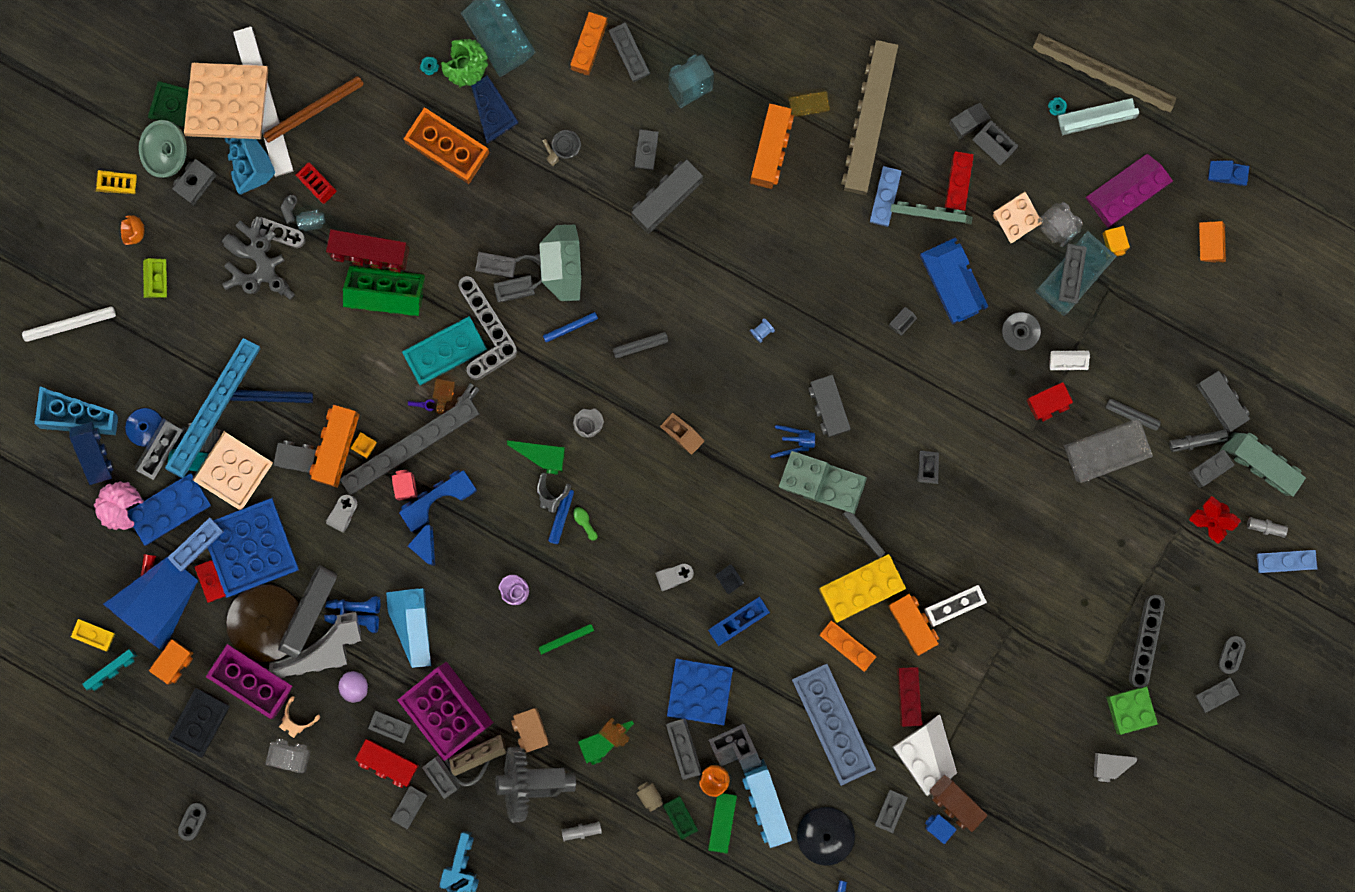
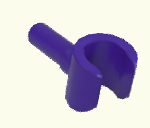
M431 399L426 402L408 401V406L421 407L430 412L434 409H428L426 404L428 402H435Z

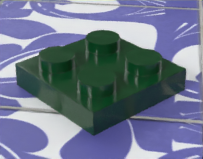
M158 81L148 118L155 121H171L178 127L184 128L189 89Z

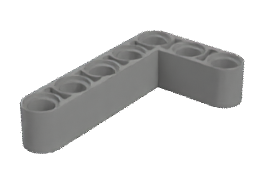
M465 276L459 281V289L495 345L493 349L470 362L467 366L469 377L473 380H480L514 359L517 355V348L474 279ZM471 282L473 287L471 290L465 291L463 284ZM481 298L483 303L481 306L475 307L473 300ZM485 314H492L493 320L485 323L483 317ZM495 330L503 331V336L500 339L493 337ZM512 346L513 353L505 355L503 353L504 347ZM488 357H497L496 364L488 365ZM479 366L481 368L480 374L472 375L471 368Z

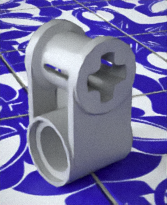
M351 495L341 496L330 513L326 524L344 533L357 508L356 498ZM350 499L351 507L345 508L344 500Z
M681 564L655 574L661 591H665L691 580L694 572L688 564ZM683 567H685L686 570H690V573L687 574V578H685L683 575L680 576L679 574L682 572Z

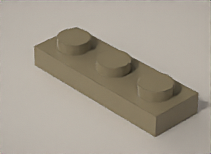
M499 735L450 757L449 762L453 775L461 774L507 753L503 737Z

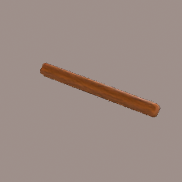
M359 76L353 78L263 133L264 139L270 143L362 87L363 82Z

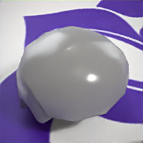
M595 408L591 410L582 409L574 417V430L582 437H594L602 429L604 423L603 416Z

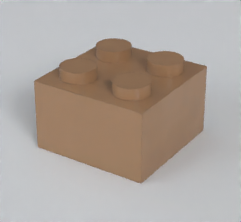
M537 708L513 716L514 720L511 721L515 732L519 731L521 737L518 739L520 748L525 749L526 753L550 744Z

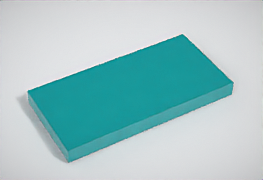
M469 316L402 351L421 386L487 351V348Z

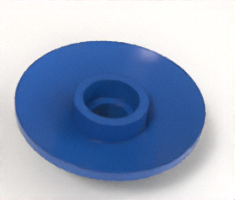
M143 408L134 411L126 422L125 428L128 438L138 446L147 447L162 418L151 409ZM143 423L147 425V428L145 430L140 429V426Z

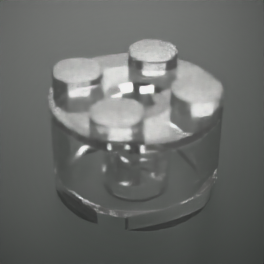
M1065 202L1061 204L1055 203L1038 218V223L1041 222L1043 225L1040 227L1043 233L1054 244L1057 241L1061 243L1060 247H1064L1078 235L1083 225L1082 220L1070 212V207Z

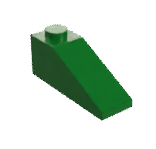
M507 441V445L543 470H547L546 473L558 475V471L563 472L565 448Z
M633 720L578 741L586 763L591 762V765L602 762V757L633 726Z

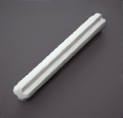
M107 307L23 331L22 336L24 341H32L115 317L116 312L114 307Z

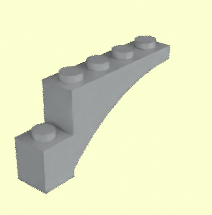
M351 612L337 615L335 624L316 643L301 651L297 658L290 656L283 660L271 662L269 664V671L282 679L289 675H302L305 672L322 671L326 668H339L346 665L347 653L344 644H355L361 641V629L357 613Z

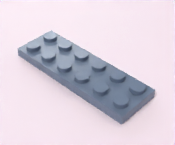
M825 664L792 679L840 785L842 786L876 770L828 665Z

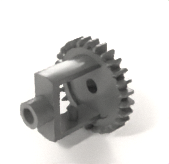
M520 747L508 748L507 755H505L506 760L504 761L505 775L496 776L495 781L497 795H505L507 814H509L510 821L522 822L526 819L528 814L526 809L529 808V805L525 804V802H529V798L557 797L561 792H575L576 789L574 772H565L564 768L531 770L524 768L528 762L523 761L527 757L524 750Z

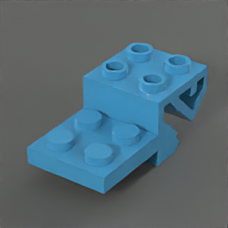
M463 831L461 833L453 867H446L443 870L440 887L442 889L446 888L447 892H475L477 890L479 879H476L477 874L462 870L467 867L469 857L466 856L467 850L471 849L474 840L471 837L472 832ZM462 878H465V880L456 884L454 888L468 881V884L461 886L458 890L454 891L451 889L452 884L457 883Z

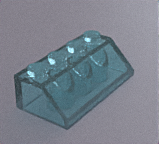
M474 0L461 12L477 41L484 47V51L499 77L522 65L536 53L504 0Z

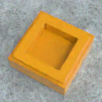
M360 432L351 449L368 459L377 442Z

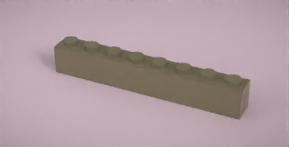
M876 40L875 46L871 45L869 56L872 57L871 64L867 63L865 75H868L867 82L862 84L861 93H864L863 101L859 100L857 111L860 112L859 119L855 118L853 130H856V135L851 137L849 148H852L851 156L847 155L845 166L849 167L848 173L843 174L841 185H845L844 191L862 195L867 194L895 64L897 44Z

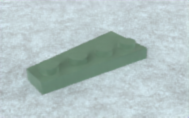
M898 201L897 205H891V212L972 224L973 217L965 215V211L954 209L953 213L946 212V208L941 207L929 210L927 205L916 204V207H909V203Z

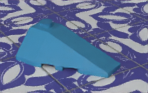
M225 138V142L229 143L230 154H228V160L232 161L234 171H231V176L238 194H243L266 184L276 173L269 156L256 139Z
M425 589L387 592L388 613L411 667L431 666Z

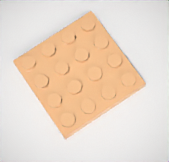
M192 63L184 135L261 139L268 67Z

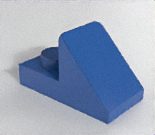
M1211 161L1208 180L1246 186L1249 166L1233 164V161Z

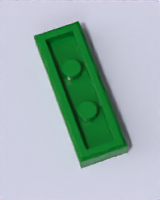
M589 624L540 646L539 651L543 655L595 630L592 624Z
M723 793L717 796L709 851L728 853L737 795Z

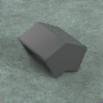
M904 307L888 326L902 336L917 317L912 311Z

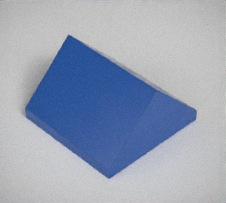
M426 525L408 547L426 563L433 566L435 565L433 527Z

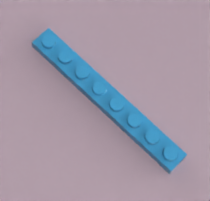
M244 338L241 340L166 465L167 471L184 478L260 351V346Z

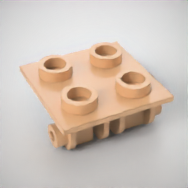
M1023 192L993 212L994 219L999 222L1010 243L1042 224L1026 192Z

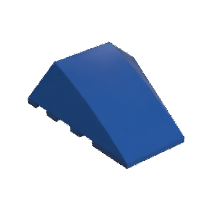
M169 556L148 570L140 578H137L125 589H122L110 600L103 603L121 620L162 652L166 648L198 582L186 570L180 572L168 559Z

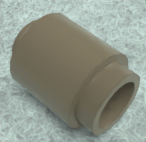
M646 782L638 787L639 791L636 794L650 812L663 804L661 801L662 797L653 783L649 785Z

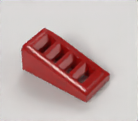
M310 162L296 174L299 180L323 204L337 192ZM312 170L313 173L305 180L304 177ZM318 176V178L310 185L309 183H310L315 177ZM323 182V184L317 190H315V188Z

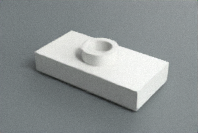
M1051 351L1050 370H1088L1090 353L1089 351Z

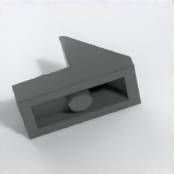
M920 451L917 481L938 484L939 453Z

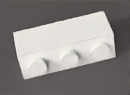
M979 585L927 607L924 611L931 627L987 602Z

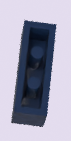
M92 422L70 428V440L89 485L112 479V471L114 470L112 460H108L106 456L108 455L105 444L100 442V431L94 427Z

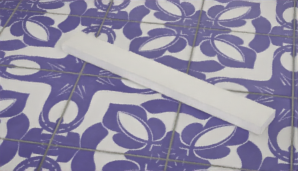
M252 27L234 31L242 64L263 66ZM268 81L262 134L280 123ZM281 135L270 143L264 139L269 158L276 172L274 174L275 177L294 172L284 136Z

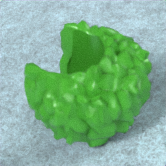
M459 39L452 41L451 57L453 60L441 63L444 76L449 78L450 82L459 85L460 88L465 85L471 86L476 81L482 79L485 68L488 66L486 61L488 56L484 51V47L479 42H476V40Z

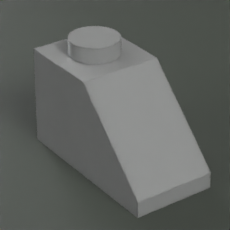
M1095 753L1093 776L1099 777L1098 781L1110 782V778L1116 779L1136 763L1137 758Z

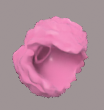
M119 481L118 483L107 484L100 490L99 498L95 500L94 507L96 508L97 518L101 521V525L107 526L108 529L113 528L117 530L120 528L126 530L132 528L135 524L128 518L126 508L133 504H142L144 502L139 492L129 482L123 483Z

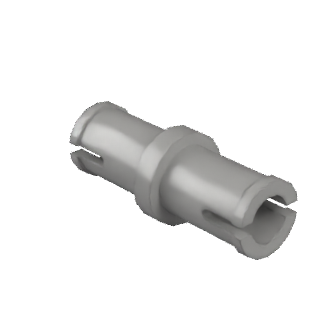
M1249 517L1247 522V529L1263 532L1264 535L1272 534L1285 538L1287 535L1288 526L1272 523L1271 520L1264 521Z
M600 822L587 825L578 824L577 827L561 829L563 841L576 838L585 839L586 836L602 834Z

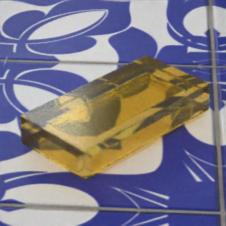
M826 91L789 98L790 108L792 109L791 114L794 117L830 111Z

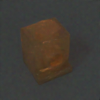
M611 718L599 733L615 747L619 745L623 747L630 737L625 734L626 729L619 723L614 725L613 722L615 720Z

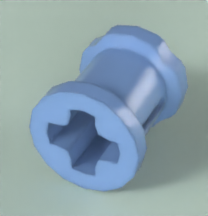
M764 318L762 323L755 329H751L750 332L761 344L763 342L762 339L769 333H774L775 330Z

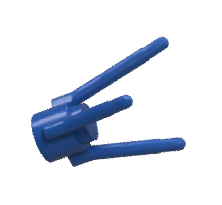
M775 425L776 429L798 433V437H782V440L798 441V445L802 447L772 454L770 457L776 458L789 455L791 451L797 453L809 451V448L815 447V433H809V430Z

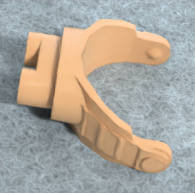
M291 696L285 707V715L282 718L283 722L279 727L284 731L288 730V734L294 738L303 729L314 725L320 719V715L318 714L308 725L294 723L289 715V706L295 698Z

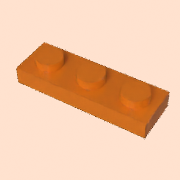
M832 620L819 635L863 672L866 671L876 658L874 654Z

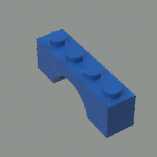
M459 470L455 471L450 475L451 479L445 483L443 480L433 486V491L430 493L425 491L417 497L419 500L413 504L410 501L401 507L402 511L399 513L411 532L414 533L429 523V508L436 499L443 496H453L463 501L477 491L464 470L462 472Z

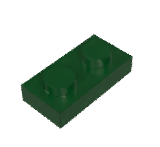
M680 796L663 805L681 840L698 831Z

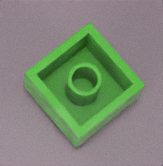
M1147 687L1136 688L1106 697L1117 734L1121 735L1158 724Z

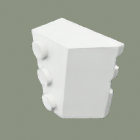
M940 714L893 746V749L926 796L931 794L929 790L944 774L950 779L957 774Z

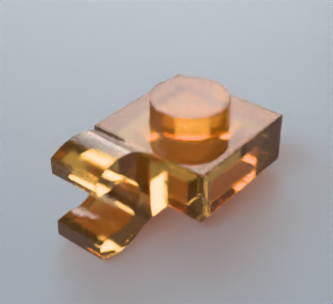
M436 379L433 399H438L437 414L445 413L446 401L452 402L455 382Z

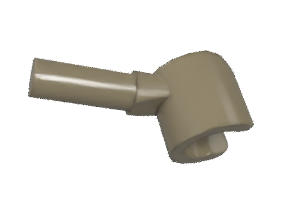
M544 139L542 142L550 154L546 157V160L551 166H554L559 161V158L551 149L547 139Z

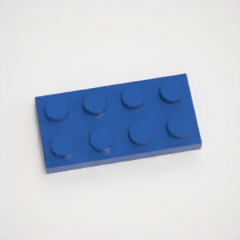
M193 473L188 474L128 511V518L134 522L135 525L133 527L145 546L212 506L200 485L192 480L194 477Z

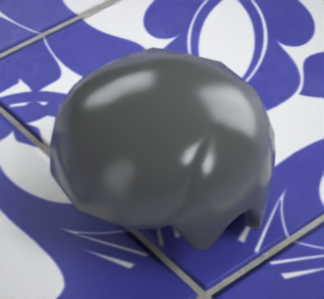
M562 130L556 133L551 143L554 153L564 159L577 155L581 147L579 136L571 130Z

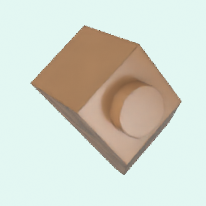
M674 413L660 426L691 455L704 442L692 427Z

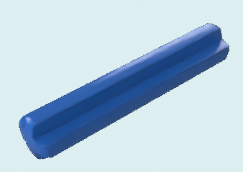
M570 490L568 496L560 501L549 536L550 543H559L573 498V490Z

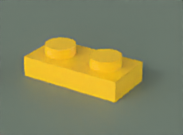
M78 619L71 637L108 651L115 633Z

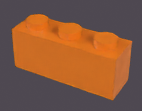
M591 12L588 13L570 64L571 70L589 76L607 26L606 17Z
M907 594L888 605L915 654L919 656L938 645L936 640L939 637L934 629H929L927 625L929 620L924 612L920 613L917 607L920 605L915 596L911 597L910 594Z

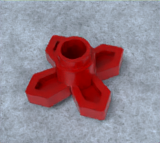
M1213 496L1204 503V510L1197 509L1189 518L1197 527H1208L1209 537L1217 544L1226 537V530L1233 531L1241 522L1237 516L1230 513V509L1226 504L1220 503Z

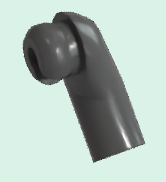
M293 194L288 195L281 205V211L287 224L295 221L292 211L297 203V197Z

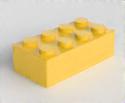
M888 554L819 588V591L835 623H838L905 590L906 587Z

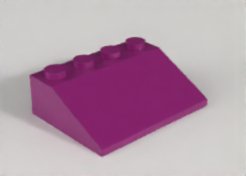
M447 662L437 667L398 699V702L444 761L493 724V721Z

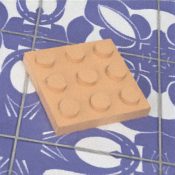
M224 431L192 480L232 506L242 510L273 462Z

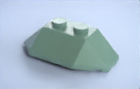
M556 225L539 244L541 282L560 301H579L581 263L576 225Z

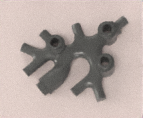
M256 216L251 228L240 220L236 227L250 238L251 244L247 246L234 234L231 235L229 233L222 240L223 246L237 257L253 259L257 266L253 273L244 274L230 261L227 262L224 267L232 273L233 277L222 283L224 289L227 290L233 286L242 285L246 293L255 294L260 290V283L267 282L272 291L278 292L281 296L284 294L291 300L295 294L289 289L290 286L286 280L279 277L275 272V266L285 261L283 255L268 258L265 254L271 248L270 241L277 234L270 230L265 236L260 235L259 232L263 218ZM261 241L264 244L262 248L259 247ZM276 281L280 283L278 288L275 287ZM249 283L253 284V288L251 290L248 288Z

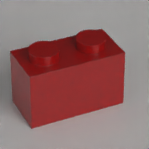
M1063 382L1026 400L1036 421L1041 419L1042 422L1052 418L1051 413L1056 411L1062 413L1069 410V405L1073 403Z

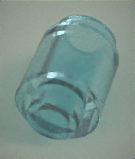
M319 209L301 212L300 215H296L299 230L309 231L323 228L322 224L325 223L324 213H320Z

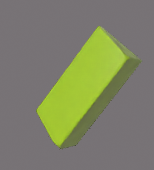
M145 259L143 261L144 298L167 297L166 259Z

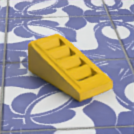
M98 170L96 191L135 194L137 175ZM103 177L107 178L106 186H102ZM111 178H115L114 187H110ZM119 178H122V188L118 187ZM126 179H130L129 189L126 188Z

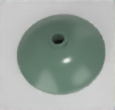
M158 120L152 122L145 128L139 141V156L142 165L151 175L160 178L170 177L181 169L187 152L183 132L171 121Z

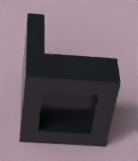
M731 564L715 575L728 594L744 584Z

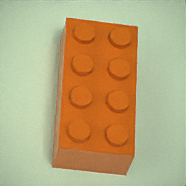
M769 104L750 184L770 189L773 188V184L777 185L781 171L777 170L778 166L782 167L785 155L782 148L787 147L790 135L786 132L787 129L791 130L794 115H791L792 109Z
M425 107L404 137L407 145L468 184L490 153L487 147Z
M333 405L332 409L329 408L326 417L329 421L327 427H323L321 433L323 441L321 446L318 445L315 453L317 461L316 464H312L309 475H312V480L338 488L360 416L356 411Z

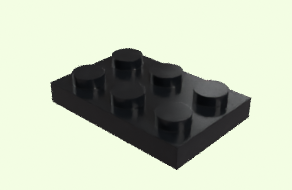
M195 688L168 740L203 758L231 706Z

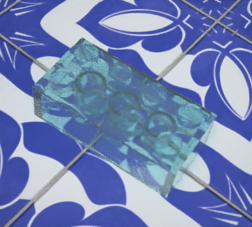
M702 54L700 56L694 55L687 60L688 63L682 66L678 64L670 69L669 91L680 109L713 90L714 73Z
M1088 231L1076 244L1087 247L1079 299L1116 258L1112 251ZM1065 258L1035 291L1063 316L1075 305L1058 301Z

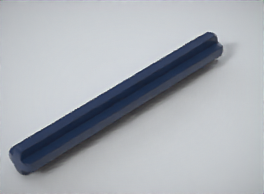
M236 390L230 400L313 403V393Z

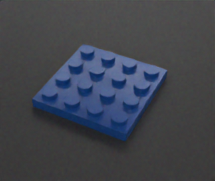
M273 498L213 520L224 532L208 547L226 598L299 571Z

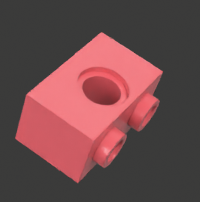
M407 470L396 471V475H392L395 498L399 501L417 498L414 474Z

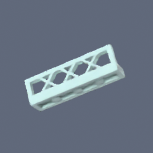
M1131 98L1059 115L1058 121L1062 135L1136 118L1139 115L1138 108L1135 109L1133 99Z

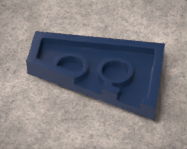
M488 76L471 85L487 144L519 124Z

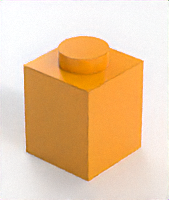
M1124 226L1103 232L1108 255L1114 254L1115 257L1126 254L1125 251L1130 246Z

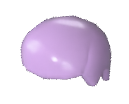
M508 575L499 584L501 598L510 605H520L526 601L529 595L527 582L518 575Z
M352 671L345 673L340 678L338 688L341 696L346 701L355 703L361 701L367 695L368 684L366 678L361 673Z

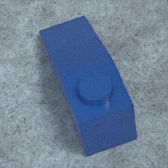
M758 597L708 631L717 645L720 646L770 612L762 599Z

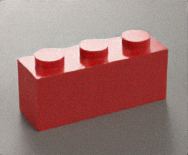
M954 152L952 156L945 202L946 212L953 213L954 209L965 211L974 154Z
M370 739L365 740L355 759L359 762L358 766L366 770L369 767L374 769L377 776L383 779L389 777L393 779V784L401 788L409 786L419 767L418 764Z

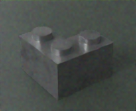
M744 724L709 739L721 767L737 759L744 773L762 766Z

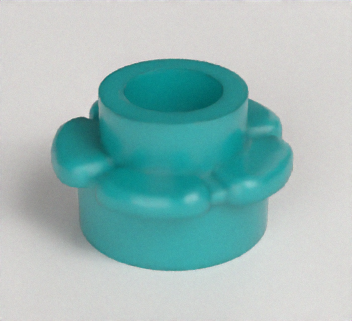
M434 57L423 58L420 64L421 71L425 72L426 75H433L439 69L438 61Z
M1055 97L1048 104L1050 113L1052 115H1063L1067 108L1066 101L1060 97Z

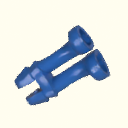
M378 596L371 597L366 602H348L335 599L327 601L325 608L340 609V615L346 614L347 611L378 614L381 601ZM324 615V620L335 624L337 616ZM357 615L359 625L365 626L369 632H378L379 617L377 615Z

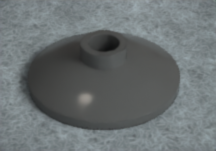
M1019 312L1006 319L1002 328V334L1007 345L1015 350L1023 351L1032 348L1038 342L1041 329L1035 317L1028 313ZM1022 329L1024 335H1018L1017 330Z

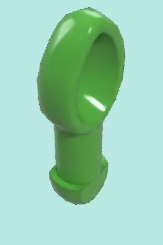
M576 507L573 512L575 521L583 526L591 541L596 540L598 534L589 523L588 513L583 508Z

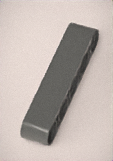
M322 565L317 567L279 644V651L293 658L299 656L335 583L337 573Z
M1159 595L1148 596L1144 602L1129 674V682L1135 688L1145 687L1150 679L1165 607V601ZM1153 598L1159 602L1157 609H1153L1150 605ZM1149 617L1155 620L1153 628L1148 627L1146 624ZM1145 636L1151 639V644L1148 647L1144 646L1142 642ZM1141 655L1147 657V663L1144 666L1140 665L1138 661ZM1137 674L1143 676V682L1140 685L1135 682Z

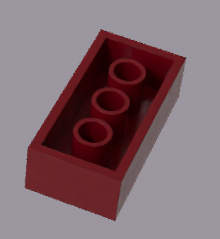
M330 229L326 253L335 262L344 263V260H347L357 266H363V263L374 269L387 267L389 271L400 273L401 270L406 271L410 248L406 242Z

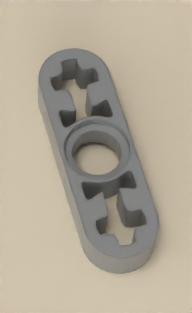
M263 218V225L270 228L269 231H274L276 228H282L284 231L282 237H274L273 241L293 248H300L304 245L305 236L301 231ZM260 229L259 233L261 236H265L268 231ZM287 231H290L289 235L296 237L298 234L301 241H297L296 244H293L294 241L290 238L284 241L288 234Z

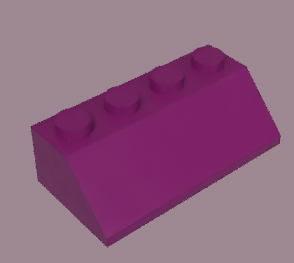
M1146 154L1092 192L1086 199L1106 227L1109 228L1163 190L1173 180L1161 164Z
M228 644L206 676V678L270 719L275 718L293 687Z

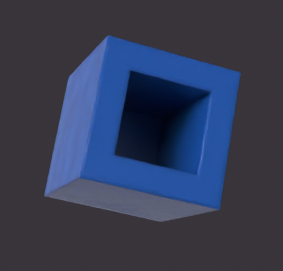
M932 814L925 822L927 825L925 829L943 844L957 830L939 814L935 816Z

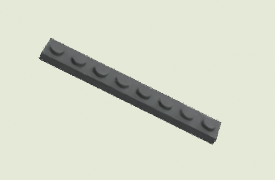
M468 398L345 475L340 480L348 494L353 495L477 417L480 413L471 398Z

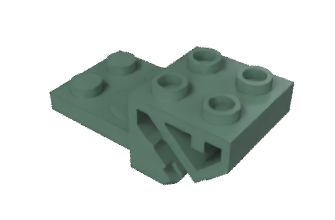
M791 451L779 488L796 495H801L808 500L855 514L867 477Z

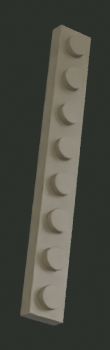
M1039 33L1033 49L1039 53L1053 57L1058 62L1068 64L1075 70L1085 72L1092 78L1100 79L1109 86H1115L1126 94H1132L1143 102H1149L1159 109L1171 113L1177 97Z

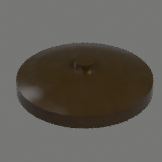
M259 585L243 591L233 601L227 615V633L231 643L237 651L255 661L270 662L287 656V654L279 651L278 647L299 602L287 590L274 585Z

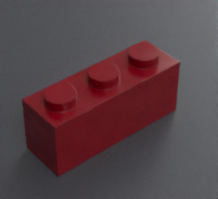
M918 667L897 668L901 726H921Z

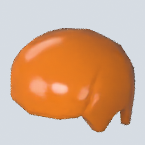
M134 215L126 216L128 219L121 222L122 241L125 245L137 244L144 236V225L140 218Z
M719 765L707 767L702 772L699 782L702 791L713 797L723 794L729 786V773Z

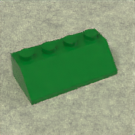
M349 266L343 287V307L419 316L425 275Z

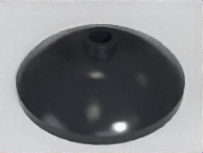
M821 807L810 811L801 820L797 830V842L801 852L808 860L818 865L829 866L843 861L850 854L855 842V831L852 822L843 812L831 807ZM826 833L830 834L828 841L823 839V835Z

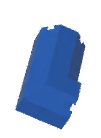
M956 238L920 254V258L952 324L978 314V311L981 309L985 310L988 308L971 268L967 270L966 265H969L968 258L961 244L956 245L958 241Z

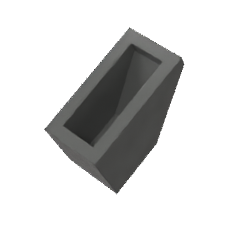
M979 103L951 119L949 125L960 140L990 120L991 117L983 105Z

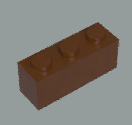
M945 774L929 790L934 796L932 801L939 807L943 805L946 808L944 812L951 819L955 817L957 819L955 823L963 830L967 828L973 832L988 816Z

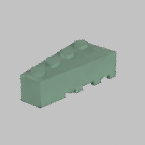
M1232 432L1221 450L1224 449L1227 454L1234 455V461L1246 467L1250 466V472L1261 478L1266 477L1264 481L1284 495L1294 497L1306 479L1301 474L1302 471L1296 466L1288 465L1286 463L1287 459L1279 454L1276 456L1272 453L1273 449L1264 443L1260 444L1257 441L1258 438L1252 433Z

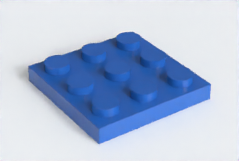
M676 659L667 716L724 725L733 668Z

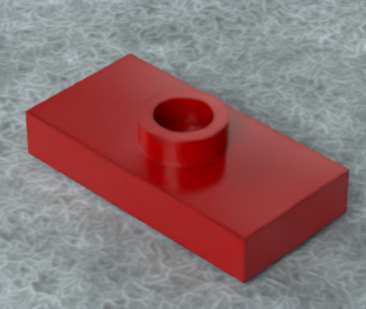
M213 560L195 566L207 602L210 603L225 597L226 595Z

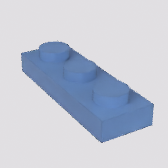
M883 166L870 223L889 226L892 214L891 205L895 201L901 170Z
M209 518L168 559L182 572L224 531Z
M1316 550L1257 554L1258 573L1317 569Z

